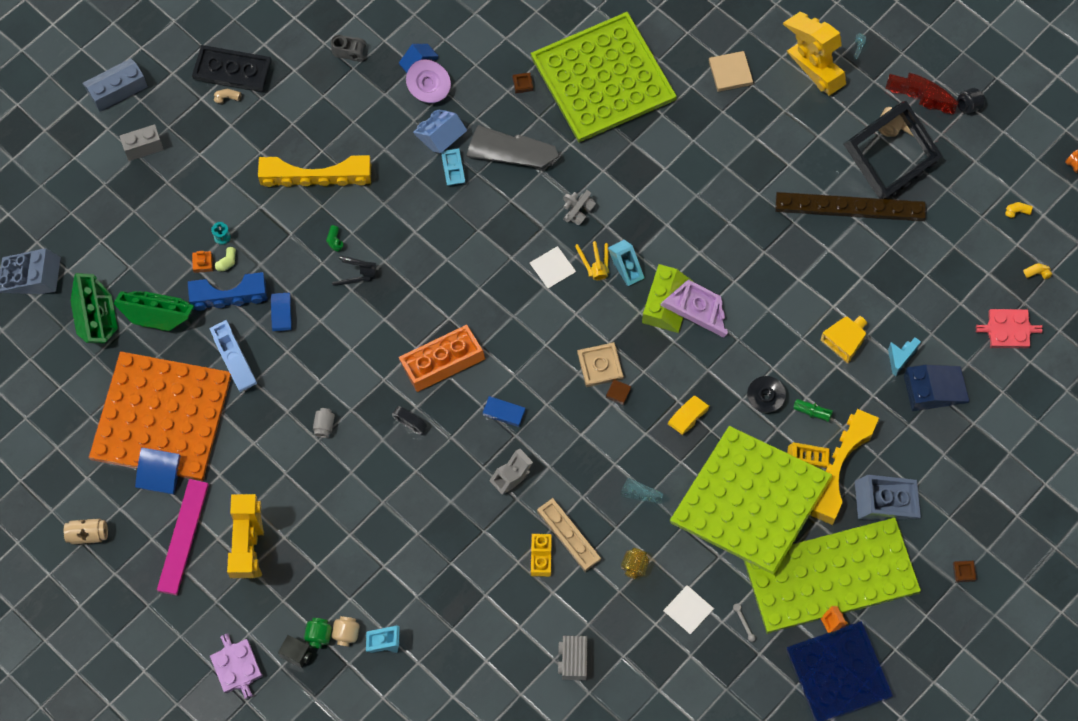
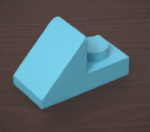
M914 337L911 342L907 341L902 349L890 343L888 352L894 376H897L918 350L921 341Z
M400 626L367 631L366 652L373 653L388 650L397 653Z

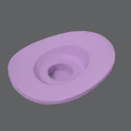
M419 60L412 64L406 75L408 90L420 101L427 103L439 102L447 96L450 90L451 82L448 73L441 65L434 61Z

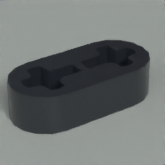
M397 406L392 413V416L397 421L418 434H422L427 427L423 420L401 406Z

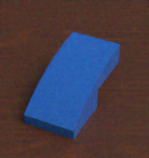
M290 293L271 294L272 331L291 330Z

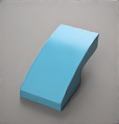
M459 148L443 151L441 155L447 186L465 183Z

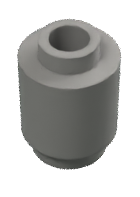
M320 408V411H316L313 424L314 436L329 438V435L332 433L335 414L331 413L332 410Z

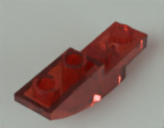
M909 73L908 78L889 74L885 89L894 93L906 94L912 98H920L919 105L925 108L937 109L947 114L955 113L958 105L956 99L934 82L913 73Z

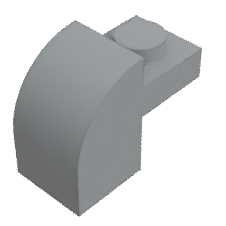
M518 449L507 464L497 468L489 481L503 495L528 476L530 473L529 468L533 462L521 449Z

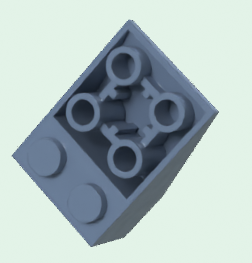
M46 248L3 257L0 270V293L45 294L55 292L61 257Z

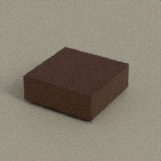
M530 72L512 75L515 94L533 91Z
M613 379L606 398L624 405L631 386Z
M974 560L953 562L955 583L976 581Z

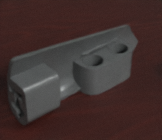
M480 125L477 126L467 152V157L540 168L559 158L557 150L553 145L522 135H515L514 137Z

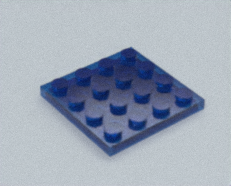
M862 621L786 647L787 654L814 721H828L893 697Z

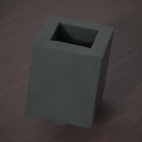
M287 635L278 652L280 658L301 668L304 663L307 664L312 655L308 644Z

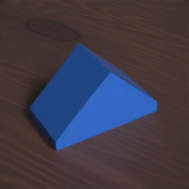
M412 44L400 60L399 65L407 74L409 68L419 60L435 61L439 57L429 44Z

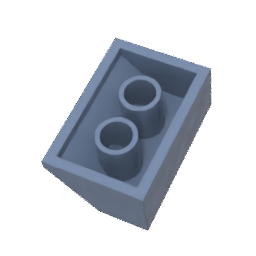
M131 58L83 82V86L99 112L148 87L142 72Z

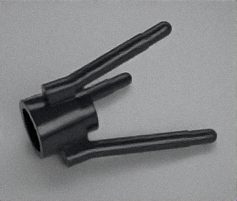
M340 256L339 259L343 263L360 266V274L364 276L332 282V285L370 281V277H375L376 262H366Z

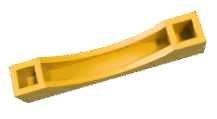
M370 155L350 156L345 161L331 167L303 169L292 166L278 157H259L258 179L260 185L266 187L273 185L288 187L292 185L310 186L315 184L321 186L338 184L340 186L347 184H371Z
M857 409L855 415H850L847 425H850L848 431H843L839 440L842 442L840 448L836 447L832 456L835 461L833 465L829 464L826 472L832 474V479L815 505L811 514L812 517L831 525L834 524L842 505L839 491V472L841 466L852 451L870 441L879 420L878 417Z

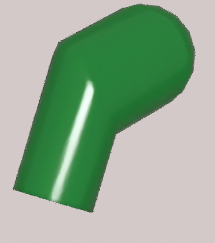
M331 225L326 242L332 250L340 251L344 244L337 238L339 227Z

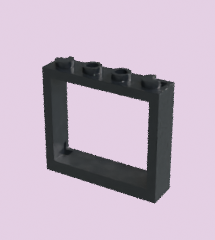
M907 101L898 103L843 143L879 199H889L896 195L897 189H903L908 186L912 178L916 179L923 175L924 169L927 167L932 168L938 163L937 160L942 157ZM900 115L927 158L885 188L857 145Z

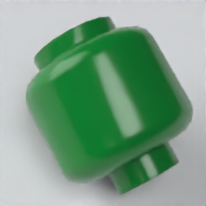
M312 618L311 621L306 623L304 640L310 643V647L321 648L322 645L329 643L332 626L328 624L326 619Z

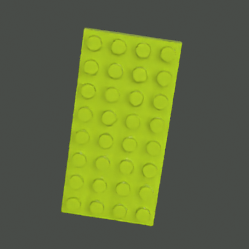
M896 518L792 544L774 575L744 560L767 634L821 620L831 606H838L840 612L844 614L921 592Z

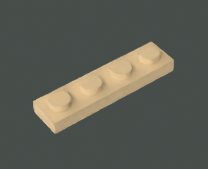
M553 498L537 509L542 519L585 572L601 561L600 556Z

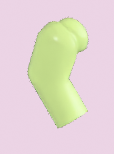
M228 247L226 249V257L215 263L217 271H226L234 266L235 248Z

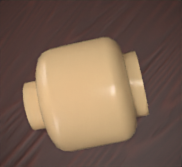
M340 616V619L334 621L332 638L337 640V645L349 647V643L357 641L360 625L356 622L355 618Z

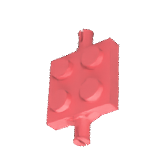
M990 309L988 311V324L976 325V333H988L990 348H1029L1030 334L1042 333V325H1030L1028 310Z

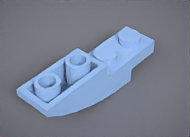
M227 320L209 328L238 390L242 392L256 385L255 377Z

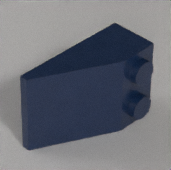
M921 365L907 367L904 380L912 412L969 403L961 366Z

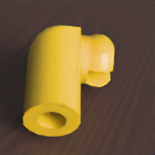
M1016 202L1006 207L1005 215L1011 218L1015 217L1016 212L1030 215L1033 206Z
M1040 263L1023 270L1026 278L1035 274L1042 275L1043 279H1048L1052 276L1051 268Z

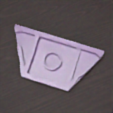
M687 280L661 303V306L721 337H725L728 333L727 329H724L723 324L725 316L722 310L721 296L690 280Z

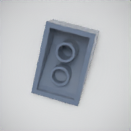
M866 475L855 481L858 519L876 521L896 518V520L921 518L917 480Z

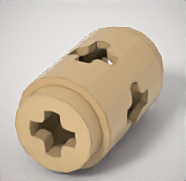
M105 520L69 521V523L64 525V539L66 543L102 542L108 537V527Z

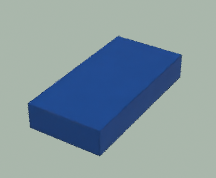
M489 396L482 414L483 416L519 427L525 413V408Z

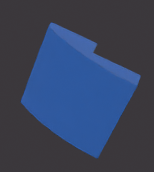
M141 447L135 488L174 495L181 455Z

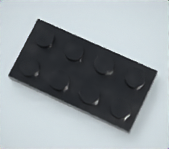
M201 45L192 78L193 80L263 92L272 59L263 55Z

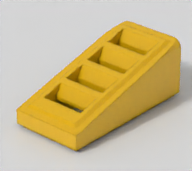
M795 442L788 446V454L815 467L827 468L829 465V448ZM811 452H814L813 460H811ZM819 453H822L821 462L818 461V460H819Z

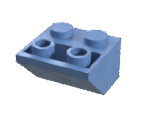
M439 109L434 111L428 120L421 122L413 133L433 152L442 153L462 136L467 129L456 113Z

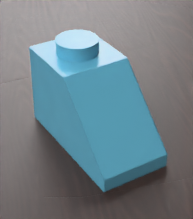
M622 240L608 247L613 263L627 286L644 279L633 245L626 240Z

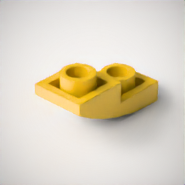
M694 395L668 421V425L683 435L695 426L696 420L708 411L709 405Z
M532 534L531 576L551 577V534Z

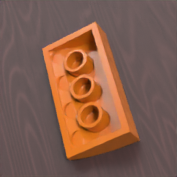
M465 325L400 356L399 360L416 392H419L485 360V356L471 330Z

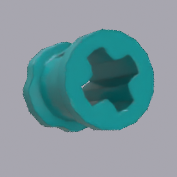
M217 222L211 228L217 244L225 245L230 241L231 235L226 224Z

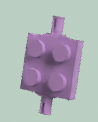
M224 634V636L220 637L224 648L210 655L224 693L241 689L244 699H249V697L253 696L249 685L263 677L247 639L237 644H232L229 634Z

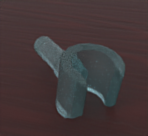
M858 33L854 40L858 44L854 59H858L860 51L866 43V36Z

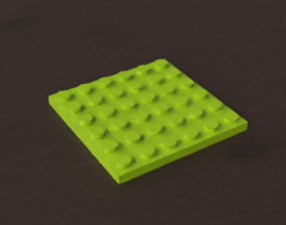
M628 12L531 53L534 64L578 143L677 99L676 94Z
M728 426L671 517L670 523L774 575L831 481L832 474Z

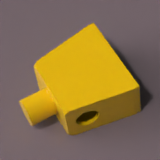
M846 316L822 333L821 341L846 363H849L865 339L866 332L863 328L867 325V321L859 316L853 322Z

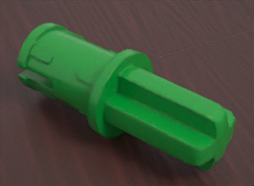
M799 399L795 401L793 407L794 410L808 414L811 418L816 417L827 422L830 421L833 410L817 406V403L811 404Z

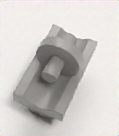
M586 190L578 200H576L578 194L575 192L572 195L565 194L563 197L565 201L563 207L567 210L570 206L572 208L563 220L566 222L571 220L575 224L580 225L586 216L579 209L582 207L589 212L596 204L589 197L591 192Z

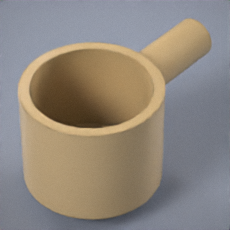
M892 107L885 108L881 116L892 109ZM900 115L879 129V132L887 137L897 136L900 129L913 136Z

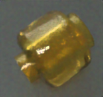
M638 548L626 551L621 563V568L626 571V576L636 579V576H643L650 561L648 556H646L647 552Z

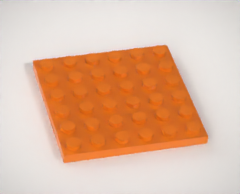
M120 352L89 459L137 469L141 447L177 453L181 455L177 470L178 477L203 481L232 377L230 372Z

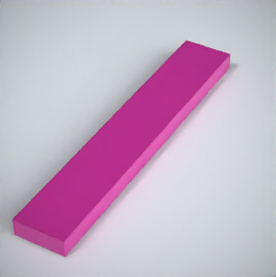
M191 479L188 481L157 587L158 592L178 595L209 484L206 482Z

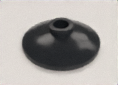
M761 376L750 383L747 390V398L754 409L770 413L782 407L785 402L786 391L778 379L771 376ZM766 394L769 396V399H764L762 396Z

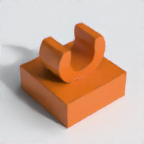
M211 251L192 253L194 273L213 271Z
M831 606L821 618L828 634L835 635L839 629H843L848 624L844 620V614L840 612L838 606Z

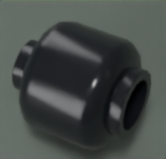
M977 88L964 90L958 95L957 106L966 114L979 111L984 106V94Z

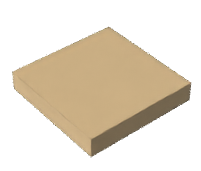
M744 51L709 58L717 92L753 85Z
M614 342L577 350L586 387L609 383L613 379L617 381L623 379Z

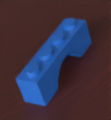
M263 272L244 274L241 283L227 291L213 288L207 279L188 281L189 303L194 305L195 310L199 311L210 307L223 308L226 305L241 306L244 303L250 302L257 304L267 300L266 280Z

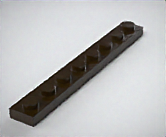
M776 192L775 212L924 222L925 202Z

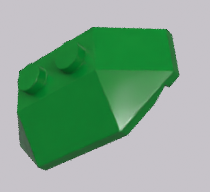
M76 273L74 275L70 300L76 334L86 343H105L118 329L112 295L97 280L94 274Z
M120 291L114 301V305L132 324L156 328L162 331H170L187 320L194 309V305L181 298L145 291H132L129 293Z

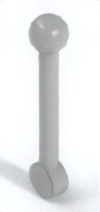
M734 604L733 610L738 613L748 634V640L754 642L756 637L751 633L740 611L741 605Z

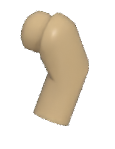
M228 88L216 91L214 93V102L223 103L224 98L239 101L241 92Z

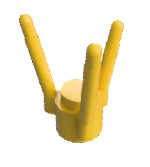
M596 241L593 242L596 262L592 264V267H590L579 245L576 244L575 247L588 270L589 277H593L594 280L607 278L609 274L608 243L604 245L603 264L600 261Z

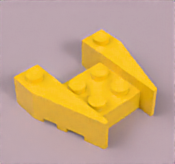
M802 12L783 22L785 27L796 34L798 44L787 50V53L812 79L819 90L824 91L830 96L845 86V72L833 63L832 52L842 46L840 32L826 22L819 23L817 18L809 19L808 15Z
M231 494L230 514L233 519L232 551L228 553L227 573L230 578H257L262 576L257 555L254 552V545H257L258 540L257 535H264L260 514L261 501H258L256 494Z

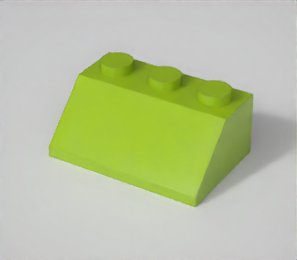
M658 264L644 308L642 323L679 333L683 317L661 306V303L687 280H692L675 268Z

